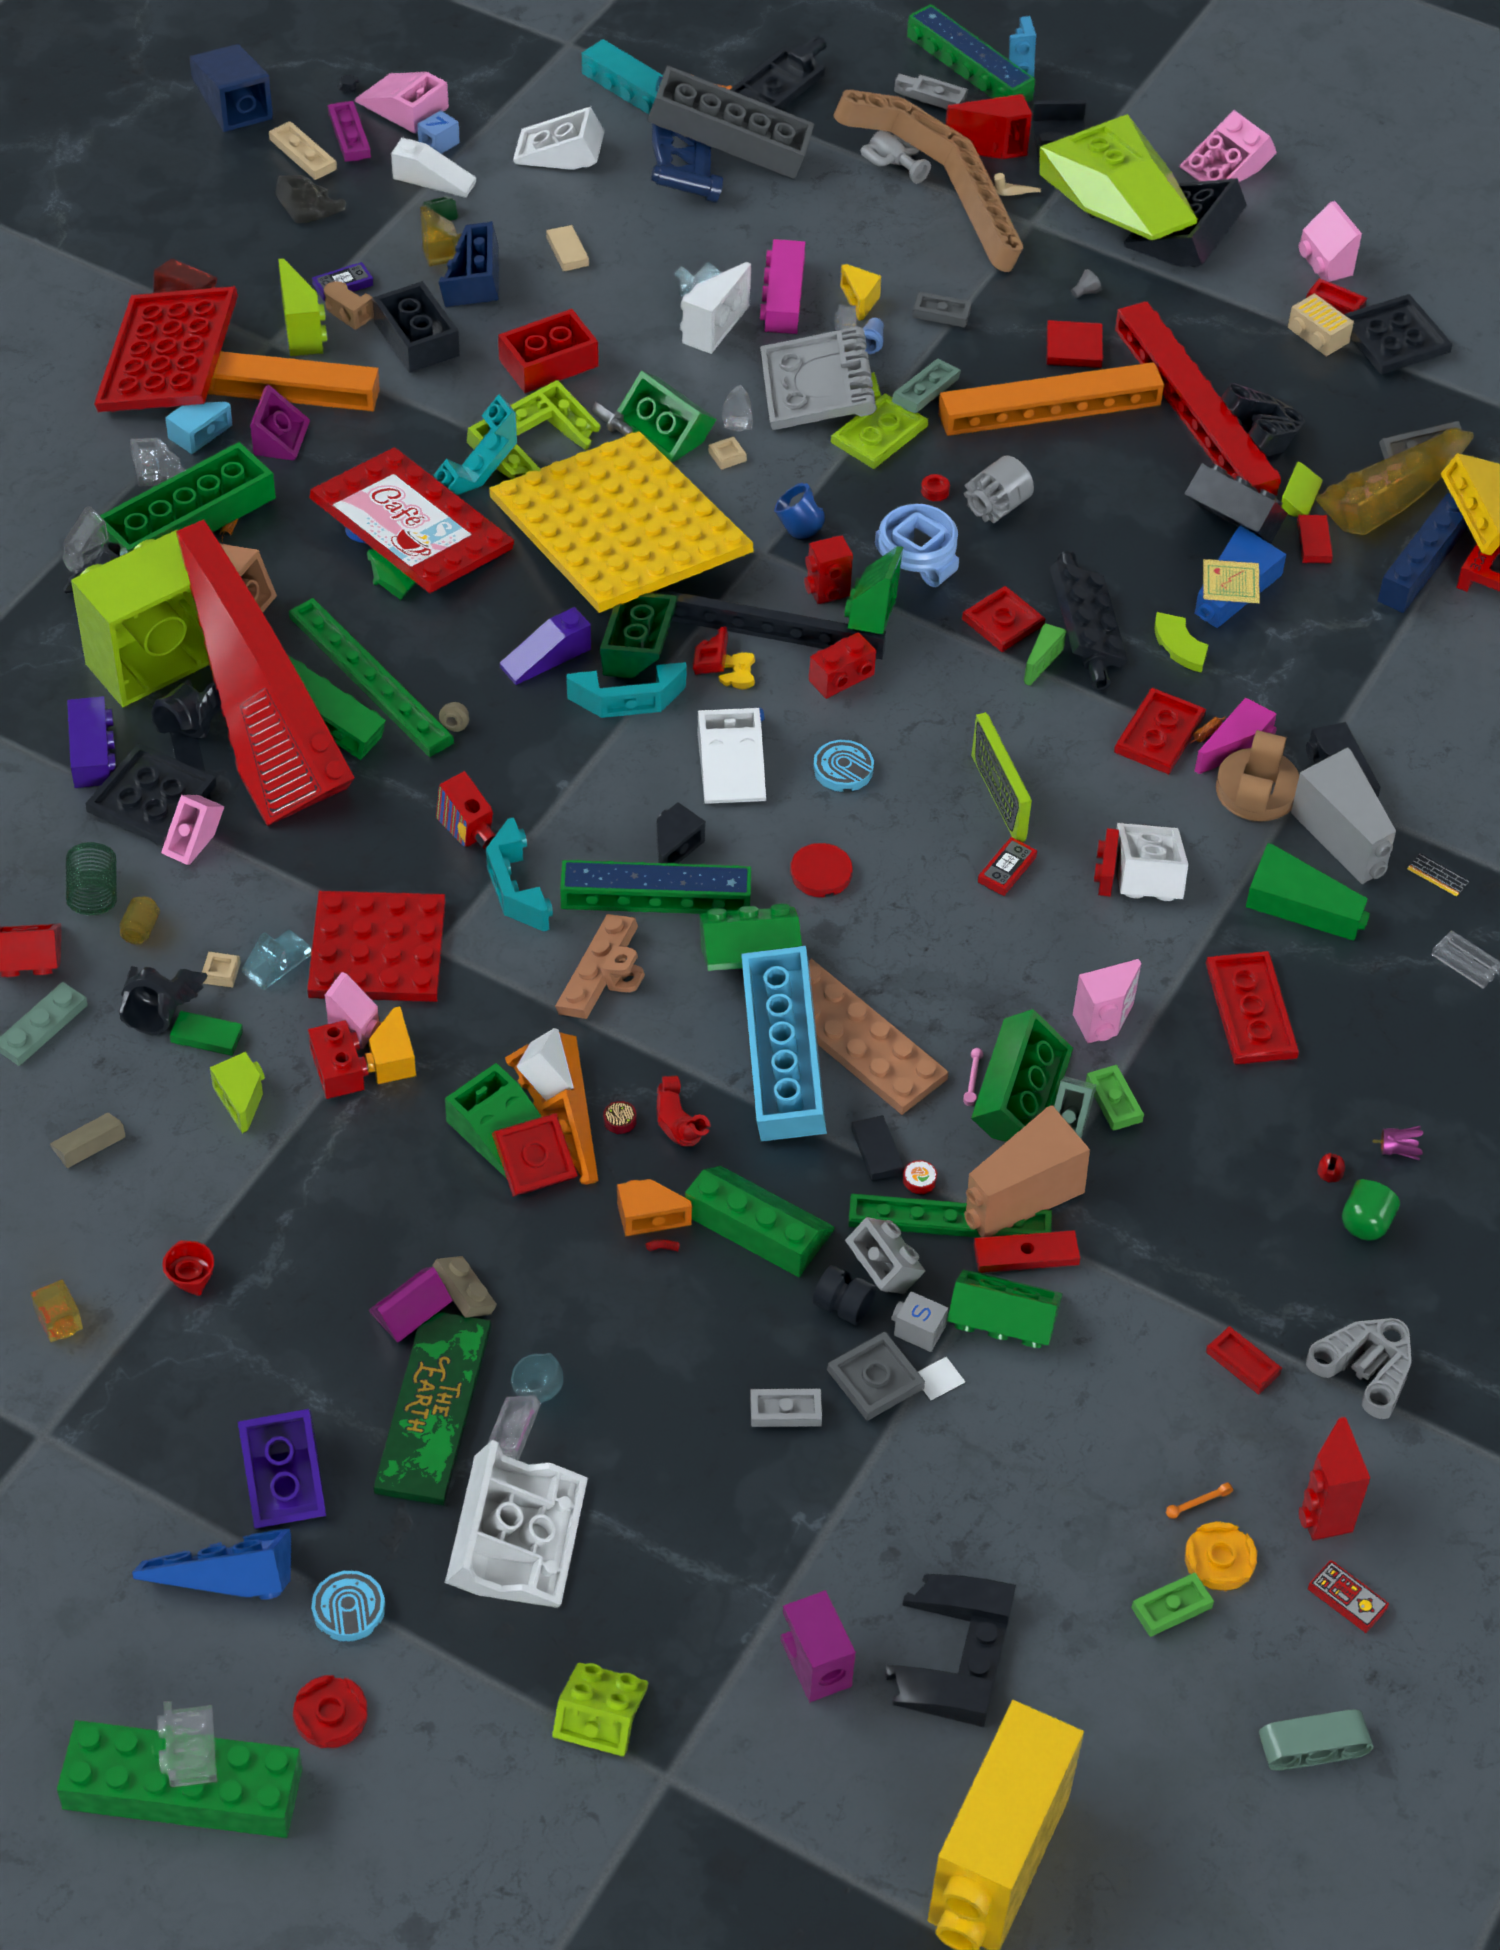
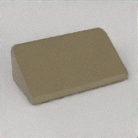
M108 1112L50 1143V1146L68 1169L126 1136L122 1122Z

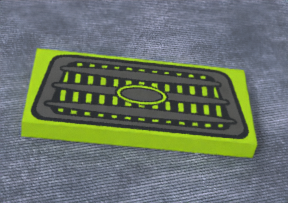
M986 712L977 714L971 756L1011 836L1020 842H1025L1032 799L989 715Z

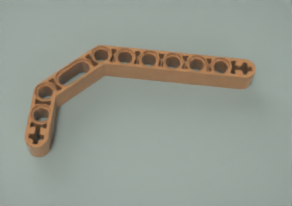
M845 90L835 110L834 118L846 126L892 132L943 164L990 262L1000 271H1012L1023 249V244L973 143L965 136L901 97Z

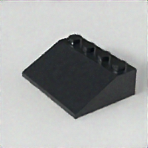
M1237 178L1178 183L1197 218V223L1153 241L1131 232L1124 241V246L1179 267L1201 266L1247 206Z

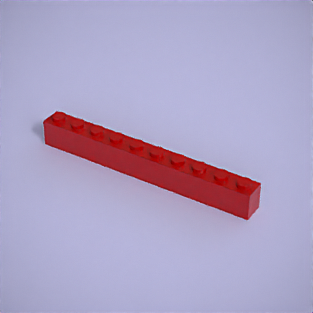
M1147 301L1118 309L1115 331L1140 364L1155 363L1164 383V397L1213 463L1228 471L1227 473L1233 476L1234 480L1237 476L1247 480L1254 488L1259 490L1258 493L1261 489H1264L1277 497L1278 488L1281 484L1279 472L1271 466L1264 452L1258 449L1249 433H1246L1240 425L1238 418L1231 413L1223 399L1212 388L1211 382L1206 380L1200 372L1198 365L1187 355L1183 345H1180L1175 339L1171 329L1167 328L1160 319L1158 312L1154 311Z

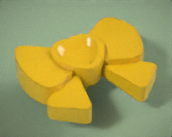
M746 652L737 653L732 656L726 655L724 668H733V672L719 675V681L725 686L732 684L737 689L744 690L753 687L755 680L751 674V666L755 662V655Z

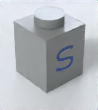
M910 1292L905 1302L899 1301L893 1312L892 1320L895 1321L894 1336L932 1352L946 1327L948 1307Z

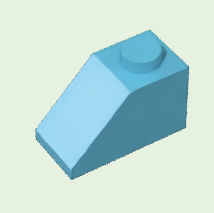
M205 402V404L183 405L165 417L168 439L191 454L233 425L231 406L228 402Z

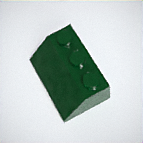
M645 593L636 599L614 606L600 647L603 676L633 678L660 658L678 601L677 596Z

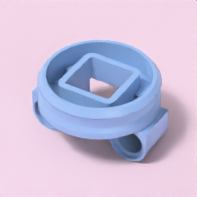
M908 504L894 509L884 517L875 537L876 548L882 556L897 546L903 547L901 569L920 572L922 579L931 587H938L958 570L959 557L955 555L958 530L954 521L945 512L926 504ZM917 528L932 539L922 547H919L913 543L914 529Z

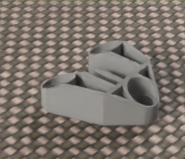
M1395 1318L1356 1321L1313 1343L1309 1348L1306 1365L1312 1373L1321 1377L1330 1378L1340 1371H1344L1363 1351L1366 1352L1352 1365V1369L1357 1372L1356 1376L1359 1379L1364 1377L1368 1380L1382 1364L1385 1365L1377 1373L1376 1378L1367 1386L1362 1399V1407L1375 1418L1387 1419L1391 1416L1412 1363L1409 1329L1403 1321ZM1394 1330L1401 1335L1402 1339L1397 1342L1389 1341L1384 1337L1383 1332ZM1315 1358L1322 1359L1329 1364H1321ZM1371 1399L1378 1400L1382 1402L1384 1405H1376L1371 1401Z

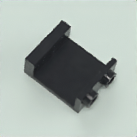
M1086 100L1034 101L1032 126L1039 162L1041 146L1086 130L1084 123Z

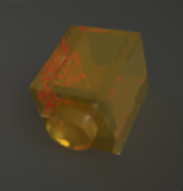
M63 1279L30 1293L34 1311L50 1343L58 1339L68 1338L75 1332L83 1329L79 1309Z

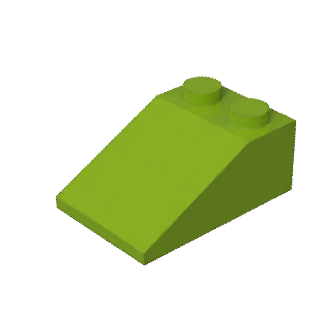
M278 259L290 356L322 354V342H327L326 325H321L320 322L326 320L324 303L318 304L317 292L285 259Z

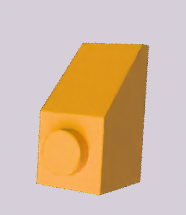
M400 1006L394 1007L369 1038L370 1053H365L368 1073H375L377 1084L416 1076L415 1056Z

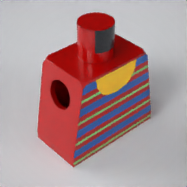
M463 771L439 785L436 818L463 846L468 847L478 842L483 849H486L496 836L491 829L493 810L468 774Z

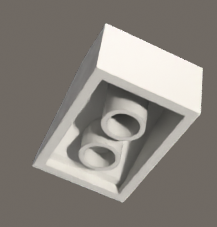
M591 107L523 128L513 161L515 164L570 170L581 167L587 168L597 163L605 131Z
M745 262L697 284L689 294L684 295L681 301L683 319L680 325L683 344L710 354L713 353L750 306V263Z
M1117 823L1116 829L1119 830L1117 870L1120 893L1130 898L1152 896L1163 901H1172L1174 898L1183 899L1188 861L1179 829Z

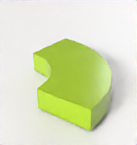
M1157 612L1155 635L1159 645H1162L1170 653V658L1175 662L1201 673L1209 645L1197 641L1189 634L1186 628V618Z

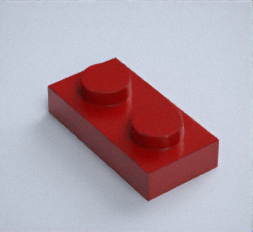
M1107 828L1105 840H1099L1096 858L1102 859V864L1096 863L1094 882H1099L1098 895L1111 896L1119 837L1118 829Z

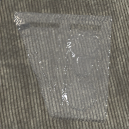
M159 438L130 439L129 448L138 486H156L185 471L180 465V458L169 451Z

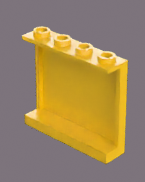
M1457 453L1441 472V476L1481 552L1492 555L1500 545V464Z

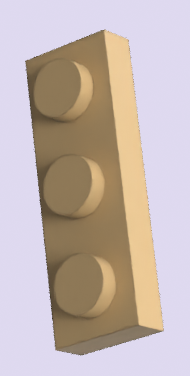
M291 121L269 131V140L313 179L316 180L337 170L336 161Z

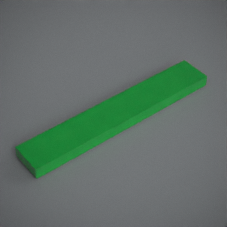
M851 1194L848 1227L857 1228L866 1217L885 1221L890 1220L898 1226L900 1231L981 1237L978 1229H971L965 1220L964 1213L967 1203ZM1041 1210L1035 1213L1034 1217L1027 1220L1022 1219L1014 1223L1010 1228L1005 1227L991 1237L1051 1232L1052 1210Z

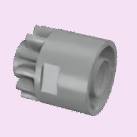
M1002 456L965 484V488L968 491L964 493V496L968 498L967 505L975 516L982 517L984 522L990 520L992 523H995L1027 500L1033 494L1034 484L1029 471L1018 459L1012 456Z

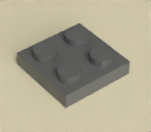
M885 1331L829 1362L827 1367L829 1374L866 1421L921 1391L925 1386V1380Z

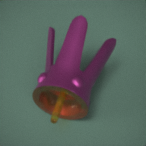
M1421 1126L1401 1130L1397 1128L1382 1129L1381 1140H1372L1373 1143H1381L1382 1155L1399 1154L1420 1160L1415 1155L1423 1154L1422 1150L1417 1147L1419 1142L1415 1139H1409L1422 1136L1423 1131L1419 1130Z

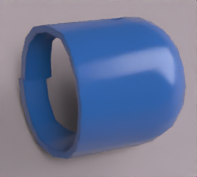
M802 482L786 491L777 501L774 509L785 529L796 539H806L820 531L825 522V513L815 503L813 491L807 483ZM804 492L801 500L790 507L792 498Z

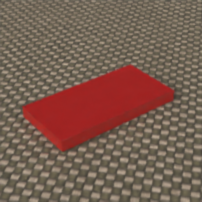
M1269 951L1207 957L1206 967L1234 1065L1298 1058V1046Z

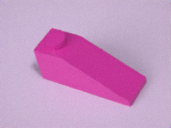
M1245 697L1198 751L1195 772L1201 774L1217 768L1230 754L1242 749L1252 748L1257 730L1275 734L1277 730L1274 727L1276 713Z

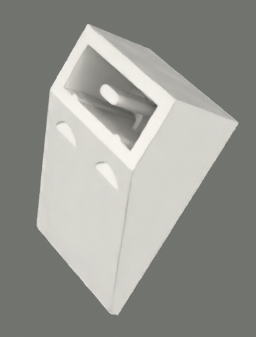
M759 708L698 711V744L704 803L766 801Z

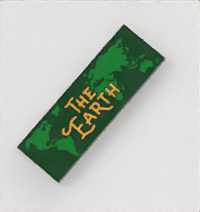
M437 1312L418 1327L373 1487L374 1494L444 1506L488 1341L491 1320L472 1317L465 1318L460 1315Z

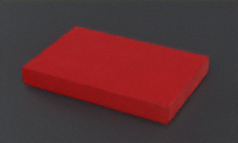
M1151 688L1117 741L1114 753L1169 775L1193 737V734L1203 721L1206 709Z

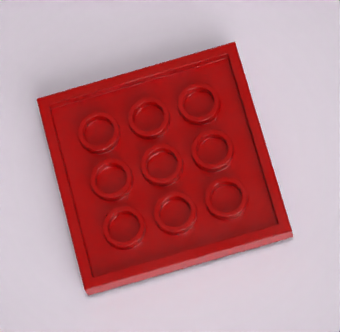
M319 891L307 988L308 998L325 999L326 992L341 972L348 974L371 1000L437 1002L446 904L445 894Z

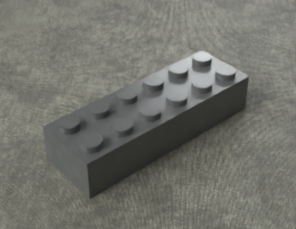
M668 65L647 120L659 127L679 133L684 137H689L707 146L717 148L795 179L805 157L814 127L812 122Z

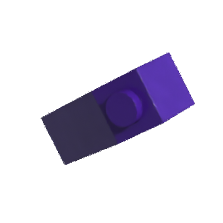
M575 607L551 617L500 662V668L517 685L591 650V624Z

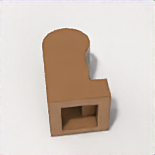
M339 281L328 283L324 287L326 310L353 329H358L374 318L372 296L365 293L360 297L350 291L345 283Z

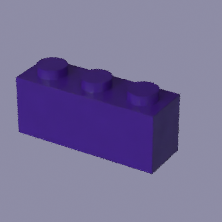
M104 696L67 700L70 764L74 788L101 786L111 775V772L117 768L115 753L110 754V749H115L114 732L108 731V727L114 726L112 708L106 709Z

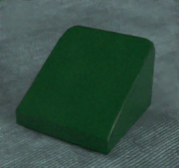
M443 196L422 203L429 218L436 225L458 219L455 199Z

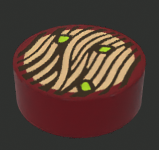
M616 1101L610 1103L604 1109V1125L610 1132L625 1134L636 1126V1110L630 1103Z

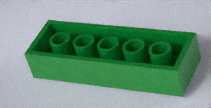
M238 442L96 517L95 523L99 544L102 547L107 542L120 544V556L133 551L142 541L148 539L156 540L203 519L211 531L214 532L276 498L273 472Z
M75 1720L57 1793L62 1810L288 1838L303 1767L300 1748Z

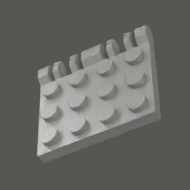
M853 327L760 346L769 420L772 430L850 414L866 416L876 411L873 389L871 390L873 383L871 380L869 357L867 352H865L867 344L863 328Z

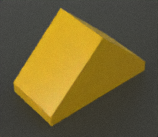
M844 264L841 266L840 286L858 320H864L880 298L881 276Z

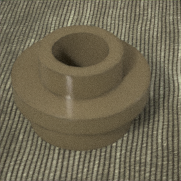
M451 702L442 707L439 712V720L446 729L458 732L464 730L468 725L469 713L463 704Z

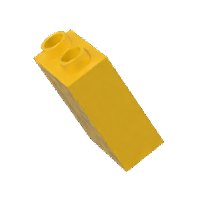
M1012 1700L938 1855L927 1922L936 1925V1935L938 1938L955 1950H979L981 1946L988 1950L1001 1949L1069 1800L1084 1731L1015 1700Z

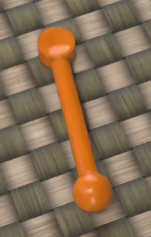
M1227 1482L1218 1489L1181 1505H1169L1166 1508V1515L1171 1519H1175L1179 1516L1180 1512L1218 1496L1225 1497L1233 1492V1487Z

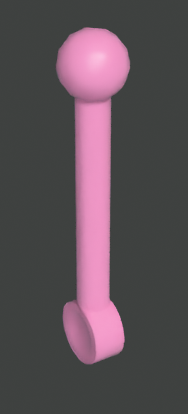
M974 1048L971 1051L973 1062L968 1092L963 1097V1102L967 1106H973L977 1099L974 1091L979 1060L983 1057V1051L980 1048Z

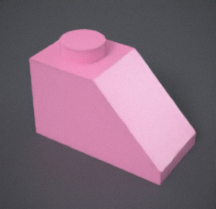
M181 795L161 853L186 865H190L215 835L225 806L200 795Z
M341 972L325 994L328 1024L346 1020L350 1032L356 1031L360 1048L363 1049L368 1043L369 1038L381 1024L378 1016V1006L348 974Z

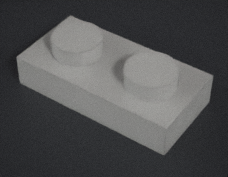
M751 1389V1427L822 1426L821 1389Z

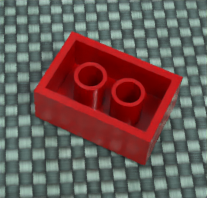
M573 309L498 335L499 361L524 393L547 386L556 380L560 381L599 367L598 340Z

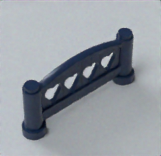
M659 76L657 80L655 90L656 92L658 91L659 85L662 80L661 76ZM652 123V144L657 165L653 167L651 181H654L657 185L704 196L706 201L717 203L723 186V177L714 174L710 176L711 147ZM672 136L680 138L689 147H673L674 139ZM671 154L678 155L688 165H672L673 157Z

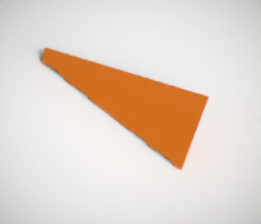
M559 1032L573 1089H565L545 1101L516 1067L528 1048V1044L505 1057L508 1066L513 1067L518 1074L519 1079L517 1081L521 1087L527 1089L534 1100L533 1105L541 1116L557 1114L572 1161L581 1176L579 1180L581 1184L587 1185L596 1183L599 1180L577 1037Z

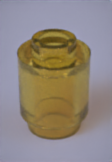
M146 896L131 899L119 924L120 936L128 943L142 944L144 940L149 938L160 915V909L153 899Z

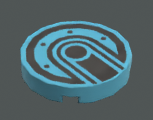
M852 740L828 742L821 746L814 755L813 769L815 777L824 787L840 792H843V789L850 788L851 791L859 790L867 785L873 776L874 759L871 752L862 744Z
M341 1571L330 1575L318 1585L312 1597V1615L316 1626L321 1631L323 1630L326 1634H329L330 1638L337 1641H356L370 1635L378 1623H381L385 1612V1597L381 1586L371 1576L359 1571Z

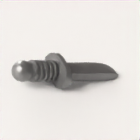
M594 403L592 411L597 417L607 423L606 429L608 431L614 432L617 430L624 436L633 433L632 427L623 421V414L620 412L613 414L599 403Z

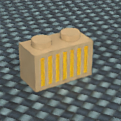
M1314 293L1292 306L1288 328L1325 356H1328L1350 343L1354 322Z

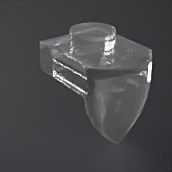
M742 385L735 387L727 395L723 404V425L732 431L752 430L751 401Z

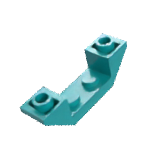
M498 394L481 415L491 429L465 462L460 465L446 459L433 475L435 479L456 495L481 487L517 444L516 412L501 394Z
M686 662L656 665V683L599 688L596 671L566 674L567 698L601 718L661 712L686 688L687 665Z
M514 817L509 818L486 848L488 873L505 916L538 930L547 931L549 930V917L553 916L550 899L544 898L540 887L519 891L517 881H511L509 875L512 874L510 863L523 861V847H527V839L524 829H518Z

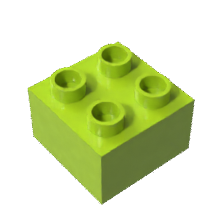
M178 530L156 540L148 539L142 541L133 551L108 563L92 565L86 568L80 576L71 580L85 664L122 708L210 665L204 644L203 630L197 617L198 611L195 599L192 597L188 572L185 570L176 536Z

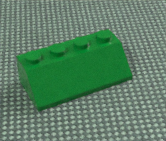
M1034 1009L1003 1020L971 1119L991 1138L1004 1142L1011 1139L1047 1107L1055 1105L1060 1082L1065 1076L1073 1051V1047Z
M722 1166L703 1169L685 1192V1198L690 1200L692 1204V1220L797 1277H800L835 1229V1226Z

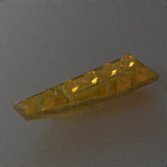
M1450 428L1434 438L1359 472L1348 474L1345 480L1327 487V491L1317 496V502L1344 532L1365 535L1404 511L1423 496L1442 477L1441 472L1457 453L1462 454L1474 438L1473 432L1461 431L1460 428Z

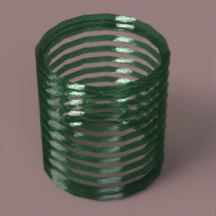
M84 842L75 845L67 852L65 857L66 904L71 910L83 915L90 916L106 913L117 902L116 853L102 843ZM92 848H93V849L102 850V851L108 853L109 855H107V854H105V853H103V852H100V851H96V850H83V851H80V852H77V853H75V852H76V851H79V850H82V849H92ZM91 852L104 855V856H100V855H96V854H83V855H80V856L75 857V856L78 855V854L91 853ZM90 856H94V857H98V858L104 859V860H101V859H96V858H83V859H80V860L75 861V860L78 859V858H81V857H90ZM90 860L99 861V862L104 863V864H101V863H96V862H83V863H80V864L75 865V864L78 863V862H81V861H90ZM89 864H94V865H99V866H103V867H104V868H101V867H96V866H83V867H80V868H77V869H76V867H78V866H81V865H89ZM94 868V869H99V870H102V871H96V870H83V871H80V870H81V869ZM82 877H99V878H82ZM79 887H80V888H86V889H94V888L104 887V888H101V889H99V890H83V889H79ZM75 889H76V890H78V891H80V892L93 893V892H100V891H102V890L107 889L106 891L101 892V893H99V894H83V893H79V892L75 891ZM72 892H74V893H76V894H78V895H80V896H87V897L100 896V895L105 894V893H107V894L104 895V896H101V897H99V898H83V897H79V896L73 894ZM72 896H74V897H76V898H78V899H80V900H87V901L100 900V899L105 898V897H107V898L104 899V900L98 901V902H83V901H79V900L73 898ZM72 900H74V901H76V902H78V903H80V904H87V905L100 904V903L105 902V901H107V902L104 903V904L98 905V906H83V905H79V904L73 902ZM74 905H76V906H78V907H80V908H87V909L100 908V907L105 906V905H107V906L104 907V908L98 909V910H83V909H79V908L75 907Z

